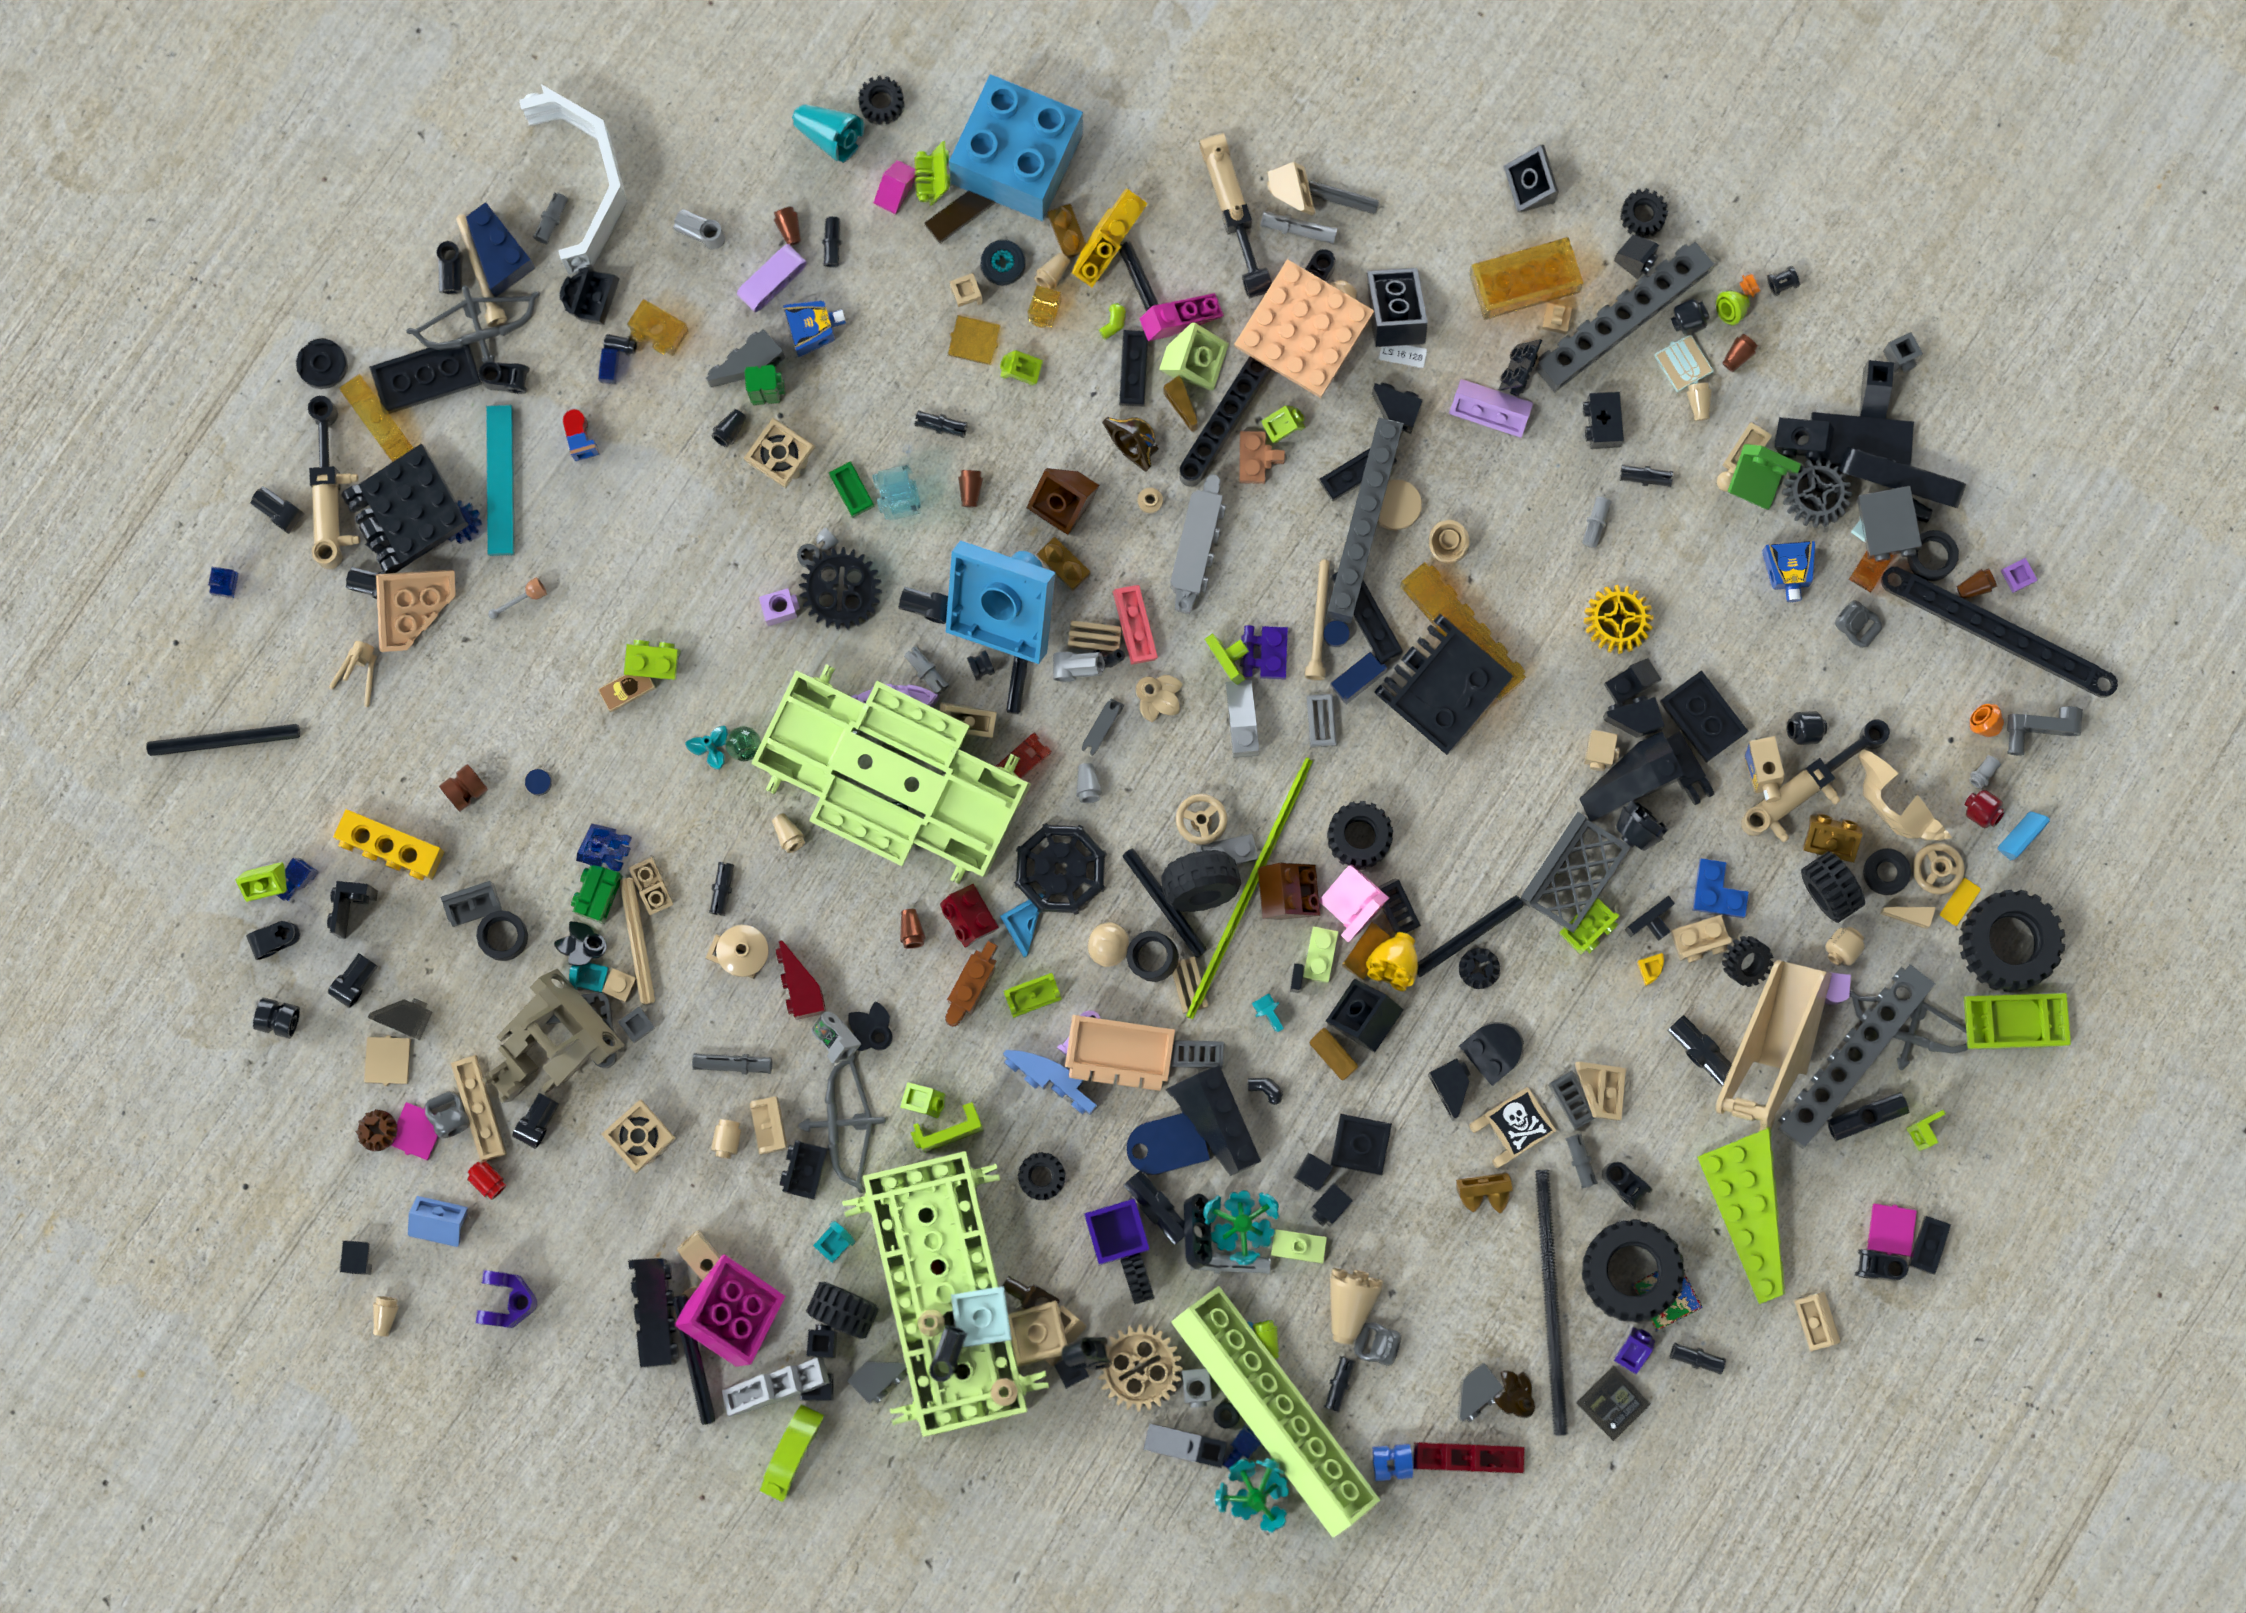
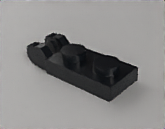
M1679 731L1667 738L1685 775V778L1679 780L1678 783L1682 790L1685 789L1693 804L1701 803L1698 793L1692 786L1697 781L1708 797L1715 795L1709 781L1705 778L1706 774L1681 732Z

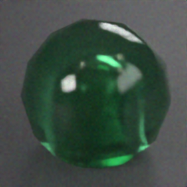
M739 726L733 728L728 733L725 742L726 750L735 760L742 762L750 761L754 758L761 744V739L753 728Z

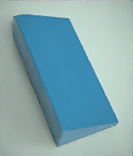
M2028 812L1997 849L2010 861L2015 860L2045 828L2050 819L2035 812Z

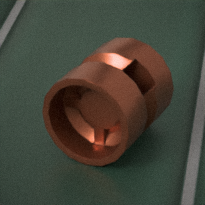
M468 764L456 772L455 779L449 777L439 785L442 792L459 812L471 804L472 797L479 798L488 791L486 785Z

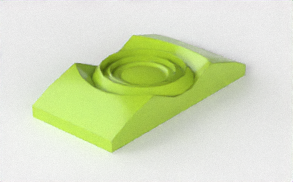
M2067 993L1964 997L1968 1049L2044 1048L2071 1045Z

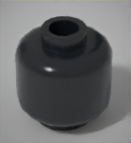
M1690 299L1674 307L1673 312L1675 316L1670 318L1676 332L1681 330L1685 336H1690L1705 329L1707 321L1710 320L1703 301L1698 302L1696 299Z
M1817 711L1796 712L1787 722V735L1797 745L1818 744L1827 733V722Z

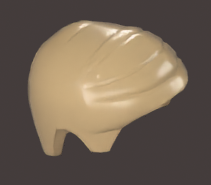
M1454 520L1441 521L1430 531L1429 548L1437 561L1445 564H1454L1462 560L1468 552L1469 535L1460 523Z
M1107 922L1099 924L1089 936L1088 953L1095 963L1103 967L1115 966L1122 962L1127 955L1129 936L1125 929L1117 923Z

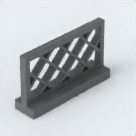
M1579 812L1576 813L1521 896L1523 904L1533 907L1572 933L1576 931L1630 850L1629 845L1587 820V817ZM1587 828L1597 833L1599 843L1584 845L1582 836ZM1601 836L1607 839L1608 841L1602 842ZM1580 840L1581 846L1575 847ZM1615 844L1622 849L1618 857L1606 859L1604 846ZM1600 847L1603 860L1588 863L1585 850ZM1582 851L1585 864L1570 867L1569 855L1572 852ZM1566 861L1567 867L1561 869V867ZM1612 862H1614V863L1612 864V866L1610 867V869H1608V864H1607V863H1612ZM1604 864L1606 870L1604 878L1592 881L1589 867ZM1586 868L1589 881L1574 884L1571 871ZM1568 872L1571 885L1556 888L1555 876L1559 873ZM1552 882L1553 889L1547 890V888ZM1599 884L1596 890L1594 891L1593 885ZM1590 886L1592 892L1590 899L1578 902L1575 888ZM1572 889L1575 903L1560 906L1557 892ZM1554 893L1556 907L1545 908L1538 904L1543 895ZM1585 905L1580 912L1579 906ZM1576 907L1578 917L1573 924H1570L1562 918L1561 910ZM1553 911H1558L1559 916L1554 914Z

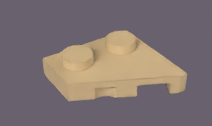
M1576 1062L1575 1067L1592 1116L1594 1118L1620 1121L1622 1119L1626 1068Z

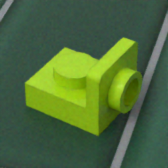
M1018 350L1007 353L1001 360L1000 369L1002 371L1000 377L1004 379L1012 377L1033 386L1037 384L1043 360Z
M1285 405L1261 421L1272 443H1277L1297 430L1302 431L1306 428L1303 423L1305 419L1302 412L1294 406Z
M907 1082L900 1108L938 1119L945 1105V1093Z

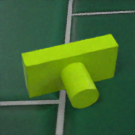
M1213 633L1206 637L1204 640L1229 678L1236 685L1246 680L1235 664V661L1249 652L1244 642L1240 639L1225 649L1219 638Z

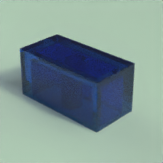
M601 349L598 373L600 383L616 384L619 362L618 350Z

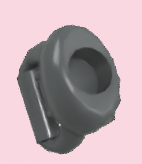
M1856 600L1851 601L1835 620L1836 627L1845 633L1854 645L1862 648L1868 647L1882 630V623L1879 617ZM1869 619L1873 620V625L1859 641L1856 637L1857 633L1860 632L1859 630Z
M448 1091L427 1100L425 1115L433 1125L438 1137L442 1139L449 1138L468 1128L470 1124L469 1118L464 1112L462 1099L455 1092ZM455 1100V1106H450V1108L435 1115L431 1112V1110Z
M1375 1322L1365 1323L1356 1339L1353 1348L1354 1352L1364 1361L1379 1362L1387 1366L1392 1365L1399 1351L1401 1334L1396 1330L1386 1329ZM1371 1328L1376 1331V1335H1374L1375 1339L1370 1349L1371 1352L1366 1354L1363 1351Z

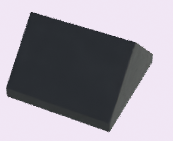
M1539 145L1504 165L1518 212L1555 203L1559 191L1544 145Z

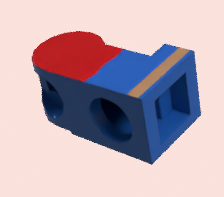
M577 409L567 411L563 416V425L572 458L576 462L600 455L595 441L588 439V421L583 413Z

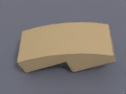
M653 857L628 867L649 915L674 905Z

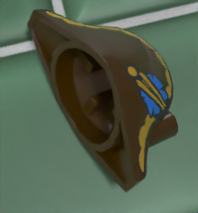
M1110 417L1105 418L1102 423L1116 447L1127 459L1147 472L1151 468L1150 457L1159 450L1155 443V434L1152 427L1140 418L1132 417L1124 420Z

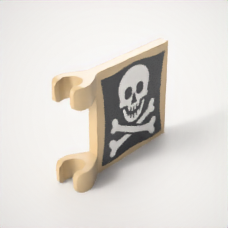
M1528 1087L1469 1124V1128L1473 1133L1490 1124L1504 1145L1506 1151L1492 1160L1496 1168H1500L1556 1131Z

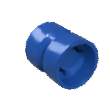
M1410 1444L1395 1445L1393 1449H1390L1388 1446L1372 1447L1375 1481L1391 1480L1392 1476H1396L1397 1479L1413 1478ZM1393 1459L1394 1466L1387 1465V1460Z

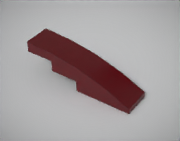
M1414 1442L1413 1469L1524 1474L1525 1447Z

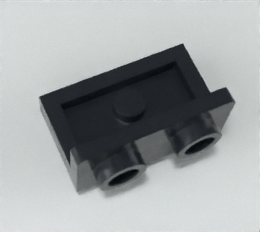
M795 1140L794 1145H789L786 1160L790 1161L788 1170H783L779 1184L783 1186L782 1191L815 1200L828 1149Z

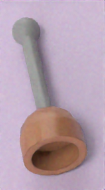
M536 577L526 584L524 594L498 609H491L488 615L491 619H496L501 612L523 599L529 597L537 600L547 595V592L541 581Z

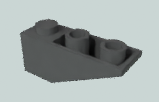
M764 329L759 333L754 332L747 338L744 346L740 349L735 348L728 354L727 360L723 364H717L709 370L706 377L707 383L712 388L744 380V370L746 367L758 366V368H761V366L773 365L775 367L785 359L784 352Z

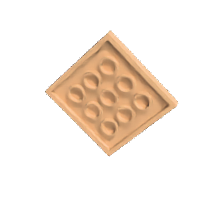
M1287 259L1236 340L1234 347L1322 398L1372 318L1374 310Z

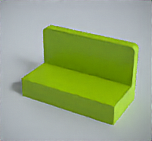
M1944 1109L1906 1128L1919 1151L1939 1143L1928 1123L1945 1115Z

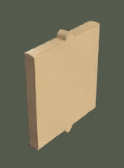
M387 1035L386 1038L367 1037L364 1083H383L385 1086L389 1084H408L411 1039L392 1038L390 1035Z

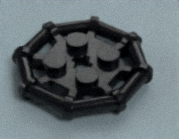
M1045 823L1024 844L1017 846V869L1014 885L1038 909L1037 912L1073 913L1077 915L1100 892H1104L1106 888L1104 886V872L1107 853L1086 833L1083 826H1059ZM1052 835L1073 836L1070 843H1054ZM1047 838L1049 845L1038 855L1031 852L1042 840ZM1078 839L1092 855L1084 857L1075 847ZM1027 858L1035 861L1034 875L1026 877ZM1095 861L1094 881L1086 878L1087 864ZM1057 863L1067 865L1065 868L1067 873L1064 876L1061 873L1058 875L1054 873ZM1037 882L1046 892L1043 899L1029 885L1030 883ZM1083 884L1090 887L1077 900H1074L1073 893ZM1051 895H1063L1068 897L1069 903L1048 901Z

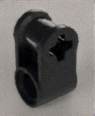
M486 362L479 369V377L484 387L489 390L526 394V374L529 373L530 368L517 363ZM494 371L498 373L494 380L489 381L485 379L489 372Z
M279 921L247 934L246 937L255 960L270 957L278 951L296 944L300 939V929L298 926L287 921ZM284 928L290 930V932L287 933V938H283L281 936L285 933Z
M1622 1162L1609 1163L1602 1170L1604 1182L1634 1210L1638 1207L1637 1203L1646 1193L1652 1192V1188ZM1612 1167H1617L1621 1170L1622 1175L1619 1181L1611 1179L1609 1172Z
M1858 1249L1860 1260L1855 1276L1875 1280L1898 1281L1907 1275L1908 1264L1903 1258L1876 1251ZM1891 1262H1897L1900 1265L1901 1273L1898 1276L1890 1274L1888 1266Z
M1085 1336L1066 1344L1062 1348V1358L1069 1367L1100 1370L1112 1365L1111 1360L1108 1359L1106 1350L1108 1341L1105 1337L1094 1338Z

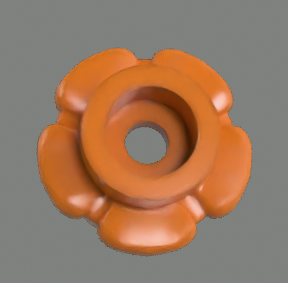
M1752 273L1746 277L1742 275L1743 281L1739 284L1746 296L1751 294L1754 298V295L1761 291Z

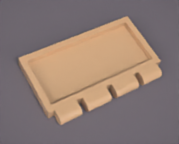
M1072 1015L1065 1067H1070L1069 1078L1088 1081L1091 1070L1092 1081L1113 1084L1115 1074H1117V1085L1138 1088L1140 1078H1142L1141 1086L1143 1089L1160 1091L1162 1082L1168 1081L1175 1030Z

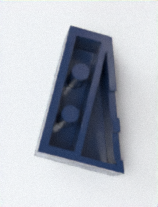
M486 202L466 216L489 288L494 297H498L536 269L531 259Z

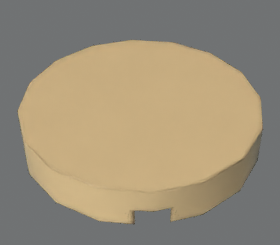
M1389 480L1378 523L1389 530L1406 529L1417 521L1422 507V499L1418 490L1411 483L1404 480Z

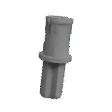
M1596 497L1591 516L1587 517L1588 525L1582 541L1586 547L1596 548L1602 528L1606 527L1605 519L1611 505V500L1607 498Z

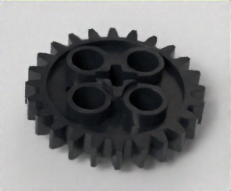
M842 547L840 554H837L836 550L832 548L830 556L822 551L823 559L819 560L814 556L813 561L815 565L806 564V568L810 573L801 574L806 583L799 584V588L806 590V592L801 593L799 596L801 599H808L803 604V608L811 607L812 609L808 614L809 617L817 614L816 623L819 624L825 620L827 629L832 623L835 624L837 631H839L841 624H845L846 629L850 630L851 622H854L859 627L860 618L868 621L867 612L875 614L872 604H880V600L875 598V595L882 594V590L875 588V586L880 585L882 581L881 579L873 578L879 573L878 569L870 571L873 562L864 563V554L856 558L855 549L849 555L846 554L845 547ZM840 567H844L843 584L844 588L848 590L843 591L842 609L837 611L838 593L834 588L839 586ZM827 569L835 571L836 577L832 581H825L821 577L822 573ZM850 572H859L862 576L861 580L858 583H850L847 579ZM823 595H831L834 598V603L829 607L822 606L819 602L820 598ZM857 597L860 601L859 606L855 609L848 608L845 605L847 598Z

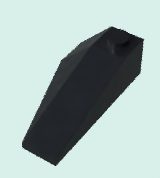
M1661 731L1638 742L1579 800L1589 820L1592 822L1628 805L1632 800L1635 802L1684 779L1685 775L1672 748Z

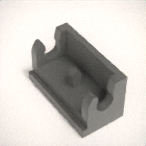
M491 881L440 897L447 919L451 922L452 927L483 918L491 912L502 910L495 885Z

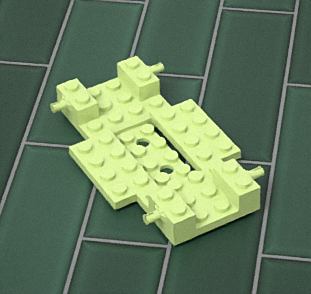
M825 665L820 678L810 677L796 670L751 763L767 771L772 776L765 790L776 794L781 781H787L820 797L809 820L810 822L900 866L904 865L915 843L953 862L956 868L950 880L957 884H960L965 871H972L982 877H987L997 856L996 851L1031 786V783L1020 779L1014 773L1020 758L1010 754L1005 767H996L960 750L971 727L970 725L879 681H876L865 704L835 689L829 683L835 671V668L829 665ZM854 728L945 771V776L943 777L853 733ZM865 754L870 755L873 759L872 766L866 770L862 769L858 763L859 758ZM834 770L926 814L925 817H919L833 775ZM909 777H915L919 781V788L915 792H909L905 788V781Z

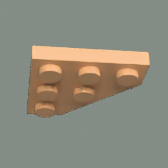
M454 570L376 574L379 649L381 652L408 650L423 630L425 631L437 618V614L456 596Z

